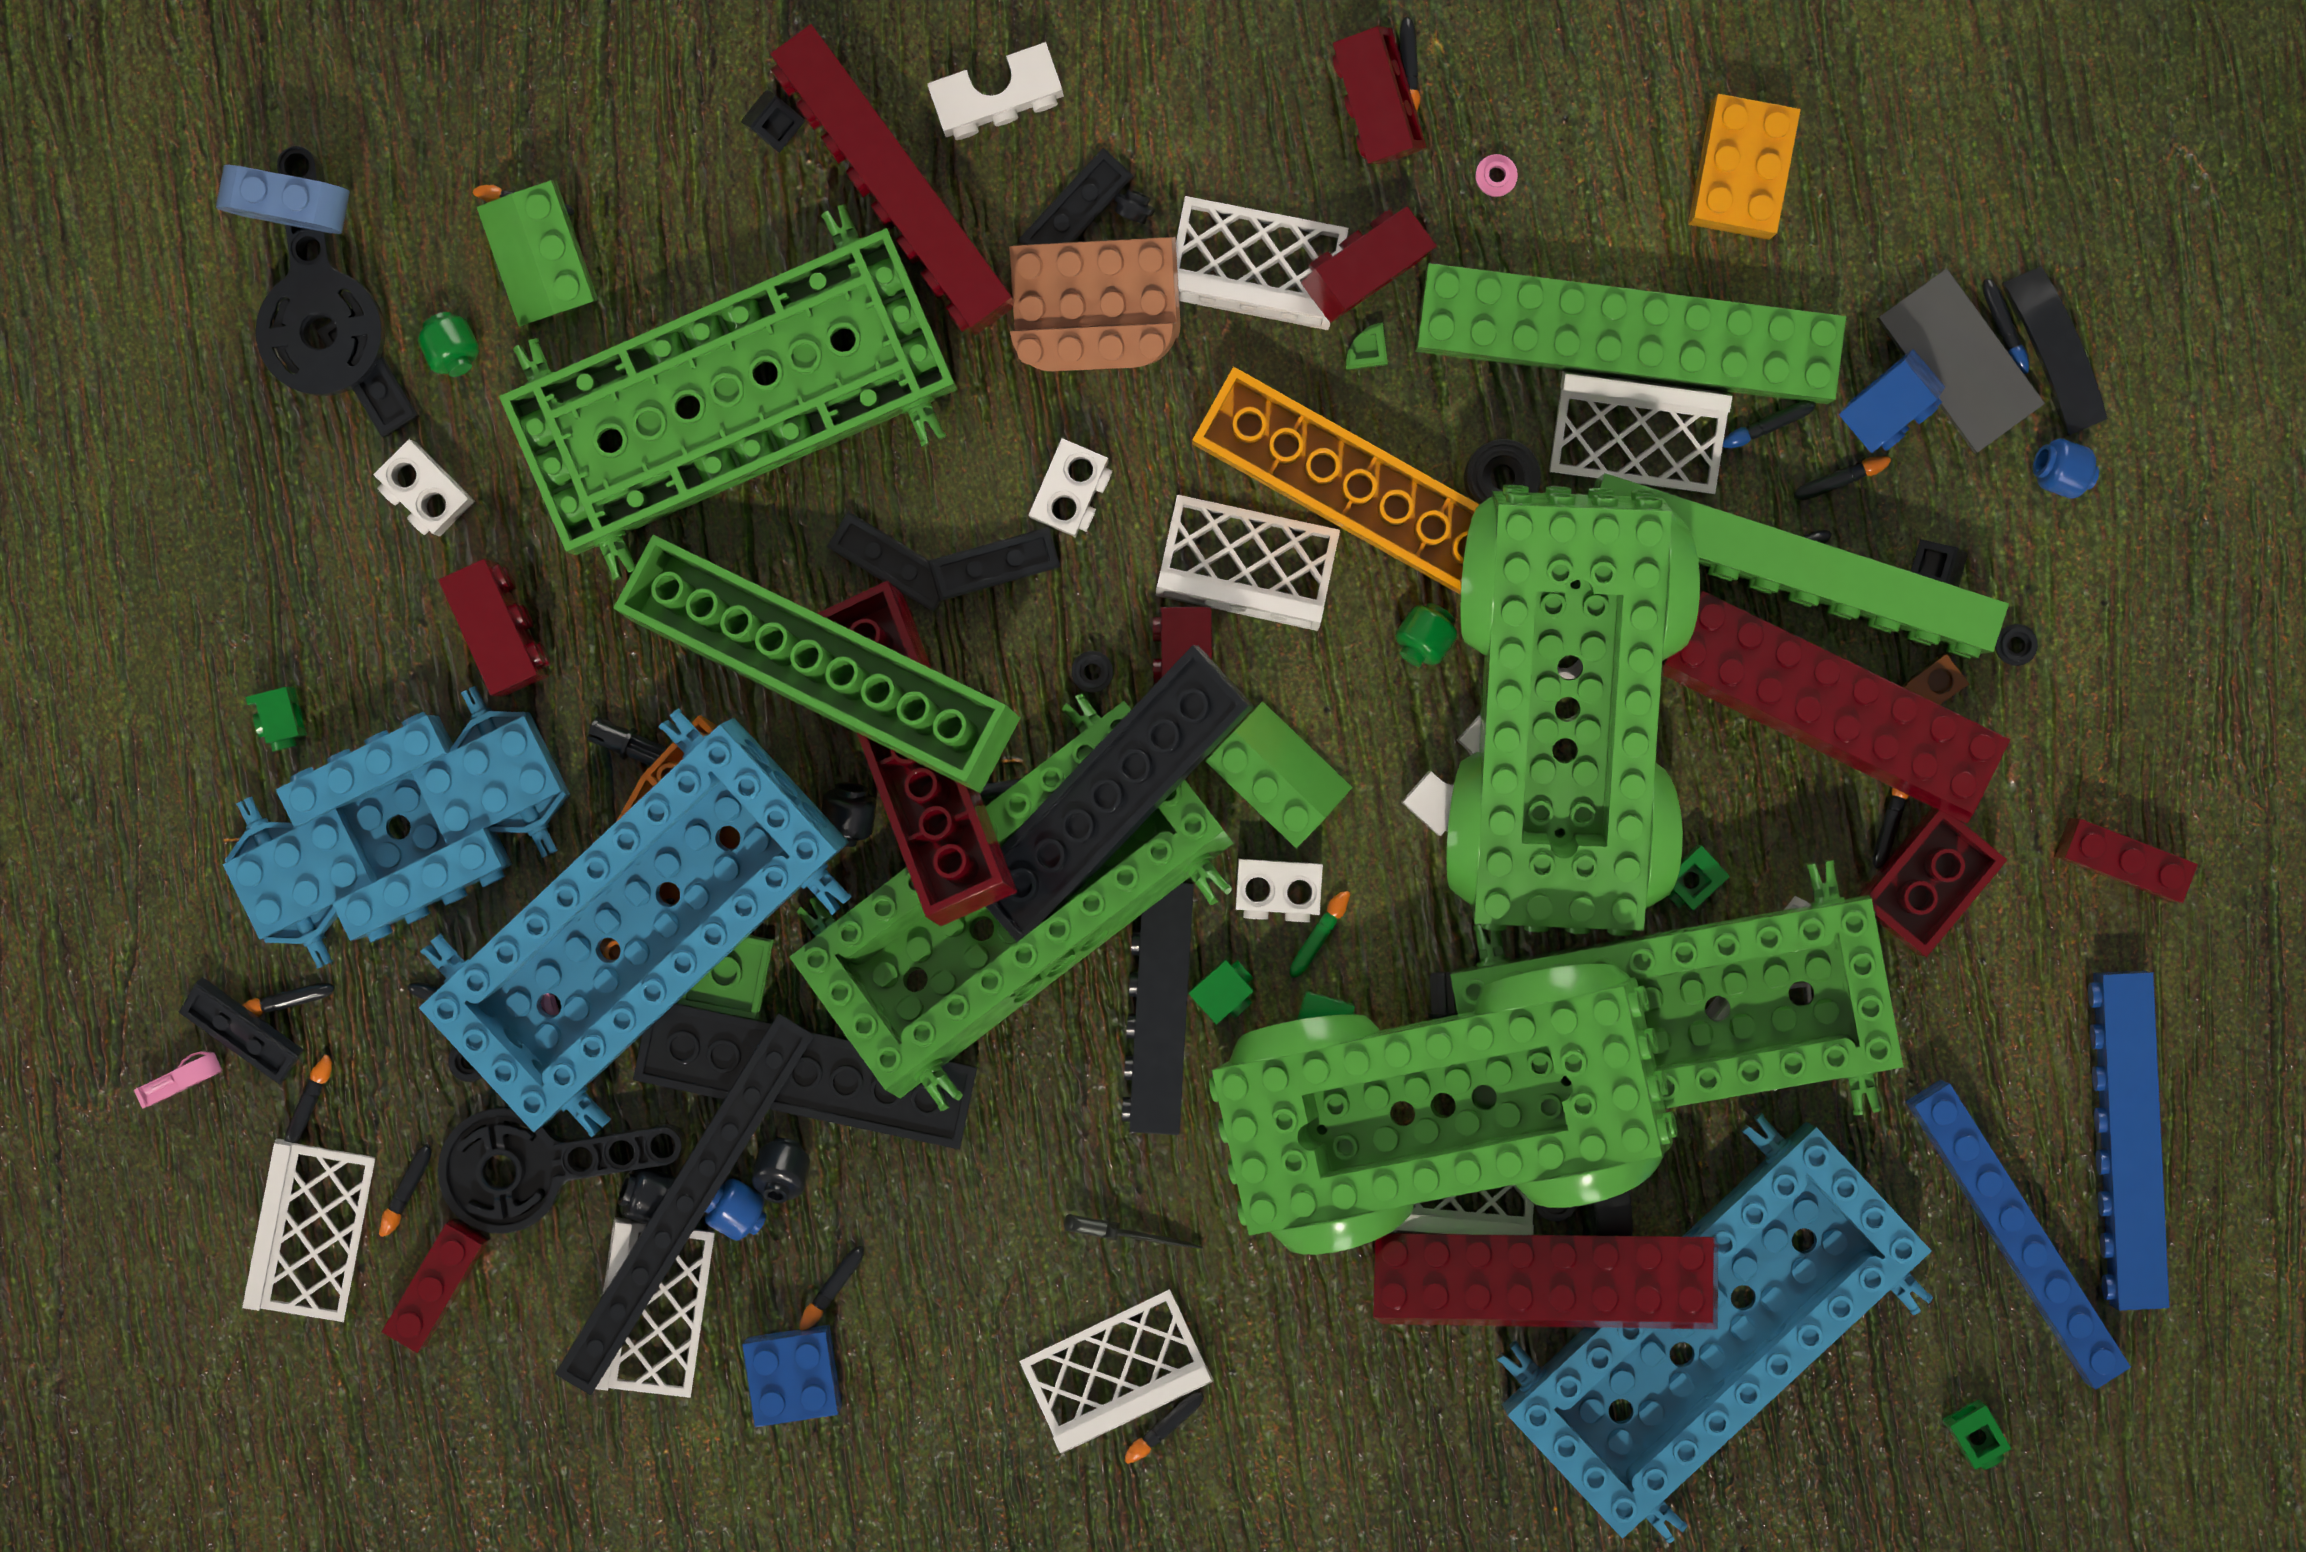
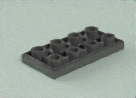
M1947 268L1877 318V321L1903 356L1914 349L1944 384L1945 389L1939 396L1943 402L1939 406L1974 454L2045 404Z

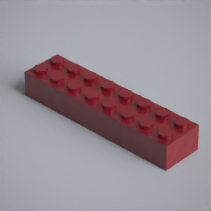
M808 25L770 53L776 64L770 70L775 75L776 80L789 97L795 92L800 97V100L795 104L813 130L820 126L822 127L825 134L820 138L837 163L840 164L844 160L847 161L850 168L845 172L863 198L869 193L874 198L875 202L870 206L883 226L888 231L895 227L899 232L900 236L895 240L911 264L914 265L920 261L924 266L925 270L920 274L938 299L944 294L949 300L950 304L945 308L961 332L969 328L974 336H976L1012 310L1014 302L1009 292L813 25Z
M885 581L817 613L932 669L905 597L889 581ZM857 733L925 917L939 926H943L1017 893L980 793Z
M1704 591L1700 594L1697 621L1688 645L1669 657L1663 670V676L1965 823H1968L1973 816L2011 740Z
M1386 1234L1375 1240L1373 1318L1381 1324L1718 1329V1243L1714 1237Z

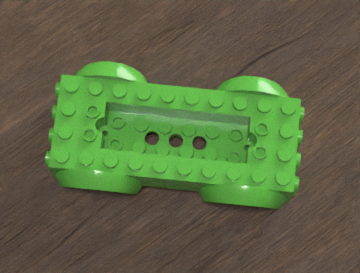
M1504 485L1503 491H1492V497L1476 508L1468 530L1464 553L1460 605L1462 637L1466 644L1484 655L1479 752L1470 755L1460 762L1451 798L1446 858L1448 886L1451 891L1470 904L1474 924H1481V928L1486 930L1502 931L1506 929L1507 925L1523 926V929L1529 932H1547L1549 927H1564L1567 932L1573 934H1588L1591 932V929H1608V933L1612 935H1632L1633 930L1644 931L1645 910L1670 895L1676 885L1680 871L1683 829L1678 795L1672 779L1666 770L1655 763L1662 661L1678 653L1688 645L1698 616L1700 572L1695 542L1684 521L1670 509L1663 498L1657 497L1656 491L1632 490L1631 496H1614V490L1590 488L1588 495L1571 494V488L1550 486L1546 487L1545 493H1529V487ZM1565 656H1576L1582 662V671L1574 679H1565L1558 673V663ZM1564 697H1572L1579 703L1577 713L1570 718H1561L1555 713L1557 702ZM1564 738L1571 739L1577 745L1576 756L1567 762L1557 760L1552 752L1554 744Z
M1569 965L1519 974L1487 984L1481 989L1473 1012L1385 1030H1379L1365 1015H1332L1280 1023L1242 1035L1236 1043L1230 1061L1213 1069V1077L1209 1079L1211 1096L1214 1102H1219L1222 1118L1218 1122L1220 1136L1224 1143H1228L1231 1159L1228 1160L1229 1176L1231 1182L1238 1185L1241 1200L1237 1202V1212L1243 1226L1247 1225L1249 1236L1270 1232L1291 1252L1318 1255L1355 1248L1383 1237L1403 1224L1411 1215L1416 1203L1515 1185L1536 1205L1549 1208H1566L1607 1200L1635 1188L1653 1174L1661 1163L1665 1152L1673 1145L1672 1138L1678 1135L1674 1114L1672 1111L1666 1112L1663 1096L1668 1095L1666 1076L1663 1070L1656 1069L1653 1054L1659 1052L1657 1036L1654 1028L1647 1029L1644 1012L1649 1011V1001L1645 987H1638L1636 977L1630 978L1629 975L1614 965ZM1488 1085L1494 1089L1497 1100L1492 1108L1481 1109L1476 1106L1473 1101V1092L1477 1086ZM1447 1093L1453 1097L1456 1109L1452 1115L1444 1116L1436 1111L1434 1099L1437 1094ZM1406 1101L1413 1106L1415 1118L1411 1124L1399 1125L1393 1120L1391 1110L1396 1102Z

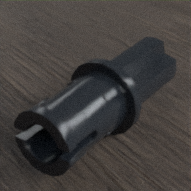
M599 716L594 719L587 736V741L620 754V758L623 760L630 757L649 766L668 748L639 736L638 730L635 728L628 730Z
M1441 971L1431 973L1430 975L1431 1012L1427 1013V1015L1432 1020L1458 1015L1450 976L1452 972Z

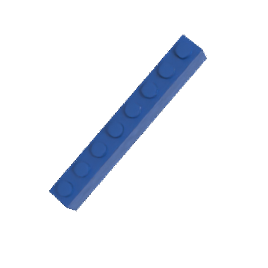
M2141 970L2093 973L2094 982L2088 985V1001L2090 1007L2095 1008L2096 1024H2091L2090 1043L2092 1049H2097L2098 1066H2093L2092 1084L2094 1090L2099 1091L2100 1108H2095L2094 1126L2096 1132L2101 1133L2102 1149L2096 1151V1167L2098 1174L2103 1175L2104 1191H2099L2098 1209L2100 1216H2105L2106 1233H2101L2100 1251L2102 1257L2107 1258L2108 1275L2102 1276V1292L2104 1299L2109 1300V1305L2119 1311L2169 1308L2153 972Z
M1939 1080L1907 1100V1106L2082 1380L2096 1390L2131 1368L1951 1084Z

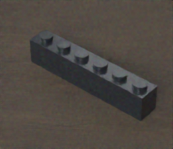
M1193 882L1181 883L1142 913L1141 930L1132 931L1131 955H1139L1138 972H1130L1129 997H1137L1136 1014L1128 1013L1126 1038L1134 1039V1055L1125 1056L1124 1080H1132L1131 1097H1123L1122 1122H1130L1129 1132L1180 1135Z

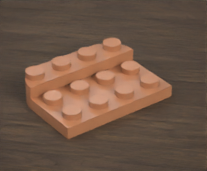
M1176 237L1009 246L1015 329L1010 331V335L1017 355L1023 363L1044 371L1135 368L1160 360L1171 349L1175 339L1179 337L1180 304Z

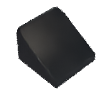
M766 90L743 117L741 123L780 153L806 120L777 95Z
M1920 539L1911 572L1959 587L1968 554L1957 547Z

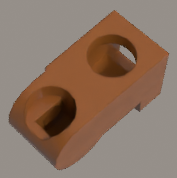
M1942 652L1931 660L1928 665L1910 677L1911 679L1901 685V687L1940 705L1968 686L1969 683L1949 656Z

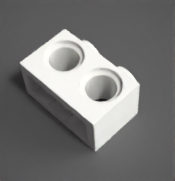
M1062 438L1031 508L1029 517L1073 537L1077 536L1079 529L1087 532L1096 511L1095 508L1090 506V503L1096 491L1104 493L1113 471L1106 468L1108 458ZM1079 459L1087 460L1093 466L1091 477L1084 482L1075 481L1069 475L1070 465ZM1060 498H1070L1076 504V513L1069 520H1059L1053 515V505Z
M410 439L373 474L382 483L377 488L381 494L395 506L401 502L411 512L407 519L423 535L430 531L434 535L441 536L475 502L417 442ZM412 465L416 470V480L411 486L403 488L398 482V473L404 466ZM441 494L446 501V508L440 516L432 517L428 513L427 503L434 495Z
M1238 858L1235 909L1244 910L1243 918L1268 919L1269 912L1285 913V921L1310 922V914L1320 915L1323 865L1318 863ZM1256 877L1265 879L1270 887L1268 896L1262 901L1249 899L1245 892L1247 883ZM1296 880L1306 881L1311 887L1310 898L1302 904L1291 902L1287 895L1289 885Z

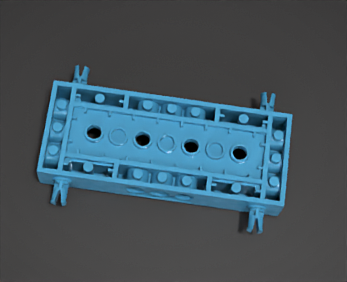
M679 708L675 710L670 717L677 727L667 720L662 722L659 728L683 751L684 755L683 759L470 960L464 961L443 938L442 934L437 935L431 940L434 947L430 944L420 951L446 979L444 980L445 984L426 1000L419 1009L533 1132L552 1119L560 1110L564 1112L567 1109L592 1138L601 1130L598 1124L603 1127L611 1118L586 1093L588 1088L586 1086L800 887L803 889L808 887L829 910L831 915L841 908L835 898L844 904L852 897L826 870L828 867L826 863L843 849L849 841L735 718L720 724L709 735L703 736L682 714ZM723 826H732L739 832L740 843L737 848H727L720 842L719 833ZM664 882H671L679 888L680 899L677 904H667L661 899L659 890ZM604 938H612L618 942L621 949L618 959L609 960L602 955L600 944ZM551 993L559 998L561 1010L558 1015H550L543 1010L541 999L544 994Z
M1762 1113L1754 1116V1119L1764 1132V1136L1762 1137L1748 1125H1745L1741 1131L1766 1155L1765 1160L1682 1236L1714 1237L1718 1243V1329L1584 1327L1542 1367H1539L1528 1356L1517 1341H1513L1509 1346L1519 1359V1364L1502 1352L1496 1358L1521 1384L1520 1388L1502 1404L1508 1417L1622 1539L1645 1518L1665 1538L1667 1543H1671L1675 1539L1664 1524L1665 1520L1681 1532H1684L1688 1525L1678 1517L1664 1500L1887 1292L1891 1290L1910 1310L1912 1315L1918 1314L1921 1310L1910 1295V1292H1914L1928 1304L1933 1299V1296L1909 1273L1932 1252L1930 1248L1821 1131L1808 1122L1800 1126L1789 1138L1784 1139L1764 1118ZM1802 1228L1810 1229L1814 1235L1812 1247L1806 1251L1795 1250L1792 1245L1794 1233ZM1741 1285L1749 1286L1753 1291L1752 1302L1744 1308L1735 1307L1731 1302L1732 1291ZM1685 1342L1692 1347L1691 1359L1681 1365L1673 1363L1670 1359L1671 1348L1676 1343ZM1617 1399L1629 1401L1632 1407L1630 1416L1623 1421H1615L1609 1416V1407Z

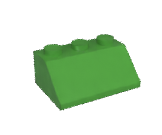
M550 180L477 207L519 327L598 301L557 181Z
M1263 701L1205 761L1296 849L1353 788Z

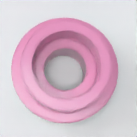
M1500 154L1484 158L1479 163L1475 174L1476 183L1480 190L1492 197L1508 194L1514 188L1518 177L1517 168L1513 161ZM1493 168H1500L1504 172V180L1501 182L1492 181L1489 177V171Z

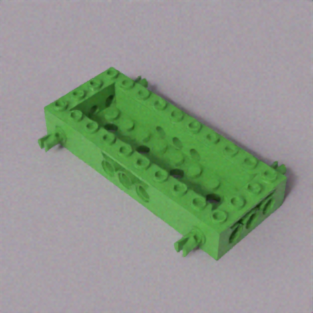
M839 205L838 210L842 222L841 228L838 227L829 211L821 215L836 246L833 252L556 372H551L539 345L538 338L528 340L533 361L530 360L520 345L513 348L528 382L524 386L499 396L566 552L578 555L594 547H600L612 574L613 581L622 578L618 557L629 573H632L636 567L623 538L626 533L903 413L909 414L919 437L921 447L930 445L925 427L926 423L930 425L939 440L946 437L931 402L958 389L887 228L865 238H859L848 213L847 205ZM839 329H849L855 334L856 338L853 348L846 352L835 350L832 346V336ZM763 362L773 363L777 367L778 376L771 385L763 386L755 380V369ZM685 396H694L700 402V411L692 419H683L677 412L678 402ZM609 429L618 430L623 439L622 446L614 453H606L600 446L601 435Z
M1084 694L1075 696L1084 713L1083 716H1080L1069 704L1066 703L1063 706L1062 711L1064 714H1067L1081 734L985 807L1000 848L1131 711L1125 701L1121 702L1102 718L1093 709ZM1184 780L1060 910L1018 942L1014 940L986 907L943 926H939L925 917L906 867L837 921L833 919L817 897L810 899L809 901L818 919L816 920L803 907L797 910V914L804 920L815 935V938L789 958L886 1091L901 1099L922 1083L938 1105L939 1110L944 1111L950 1107L942 1093V1087L958 1101L962 1098L963 1094L958 1091L942 1069V1066L1189 877H1191L1210 905L1218 902L1209 885L1210 882H1213L1228 895L1232 890L1231 886L1226 883L1210 861L1234 843L1186 780ZM982 919L992 920L994 924L993 935L985 941L976 940L973 935L975 924ZM915 970H924L928 977L926 986L918 992L910 991L907 987L908 976Z
M1834 860L1825 861L1826 881L1824 883L1821 881L1815 863L1807 864L1815 901L1811 902L1810 906L1515 959L1505 957L1501 931H1491V943H1489L1484 929L1481 928V924H1475L1473 929L1476 934L1481 962H1478L1476 966L1455 969L1450 974L1458 1014L1475 1010L1480 991L1487 984L1532 971L1569 965L1608 964L1617 966L1629 975L1630 978L1636 977L1638 987L1644 986L1648 996L1649 1011L1644 1012L1647 1020V1029L1654 1028L1658 1040L1659 1052L1653 1054L1656 1069L1663 1070L1667 1080L1668 1095L1663 1096L1665 1108L1848 1078L1854 1115H1863V1093H1866L1872 1111L1875 1113L1881 1111V1106H1879L1873 1074L1904 1067L1872 898L1870 895L1849 899L1840 897ZM1799 981L1809 983L1814 990L1812 1000L1805 1005H1797L1789 998L1790 987ZM1714 996H1721L1730 1004V1012L1722 1020L1710 1018L1705 1011L1706 1002ZM1488 1085L1477 1086L1473 1092L1474 1103L1481 1109H1490L1496 1103V1092Z

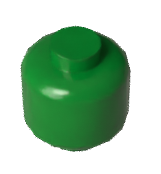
M450 312L438 313L428 318L422 324V330L417 338L430 369L438 374H449L450 377H458L467 373L472 368V362L477 358L480 351L467 320L461 316L452 315Z
M1434 603L1413 607L1395 634L1396 641L1402 648L1399 653L1401 657L1417 667H1420L1422 663L1429 665L1439 664L1457 639V629L1454 626L1455 618L1444 608Z

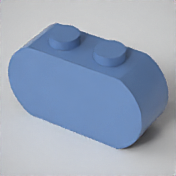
M224 165L216 208L243 217L321 232L342 234L350 191L325 182L237 165Z

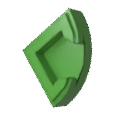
M1383 322L1367 327L1354 339L1347 353L1346 371L1388 365Z

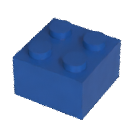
M1912 349L1850 400L1839 416L1871 453L1880 446L1887 451L1905 436V433L1910 429L1907 425L1914 419L1920 424L1938 409V406L1943 402L1939 396L1945 389V386L1915 350Z
M830 1325L811 1327L807 1330L798 1329L747 1337L742 1346L755 1427L839 1414L842 1403Z

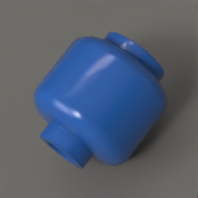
M2062 438L2043 445L2037 452L2033 462V473L2036 475L2039 486L2046 491L2069 499L2080 497L2087 489H2092L2099 477V468L2096 466V457L2093 450Z
M728 1179L721 1185L705 1211L706 1224L736 1241L743 1239L749 1233L756 1235L767 1217V1214L762 1211L764 1206L763 1195L739 1180Z

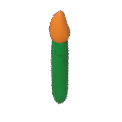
M1349 891L1340 892L1331 899L1327 906V912L1319 920V923L1316 924L1291 963L1289 970L1291 978L1300 976L1308 968L1330 935L1337 920L1345 914L1351 895Z

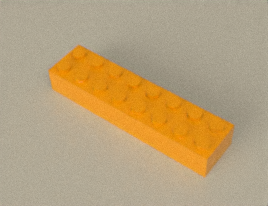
M1233 366L1192 439V444L1461 595L1462 570L1468 530L1473 514L1480 504Z

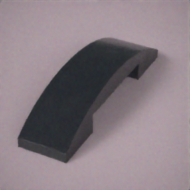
M2042 266L2001 283L2017 321L2022 320L2054 394V397L2051 398L2067 436L2108 419L2097 381L2081 340L2061 298Z

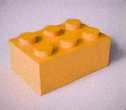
M1723 94L1715 96L1710 105L1688 225L1770 240L1777 234L1801 109Z

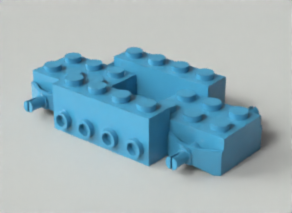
M473 686L469 690L461 692L472 714L470 716L472 720L469 721L454 744L439 716L426 715L425 712H421L401 722L403 727L391 733L385 730L364 740L365 746L353 752L350 749L343 750L327 759L328 764L316 770L310 767L289 777L291 782L276 789V792L291 822H269L267 818L262 819L252 796L236 803L247 824V831L244 832L226 857V863L223 864V867L259 940L264 939L265 943L303 944L304 947L308 948L317 966L316 968L319 969L333 962L322 939L326 938L324 933L337 917H339L350 941L368 937L370 943L391 934L393 930L390 925L405 918L407 924H411L431 914L428 906L440 900H443L445 906L466 897L468 894L465 888L480 881L482 887H486L504 878L503 869L511 866L512 863L497 832L528 833L529 836H532L541 854V858L558 851L547 831V828H549L548 823L568 799L570 793L529 712L492 711L490 707H486L477 689L478 687ZM397 815L406 817L410 822V832L404 839L393 837L389 831V823Z

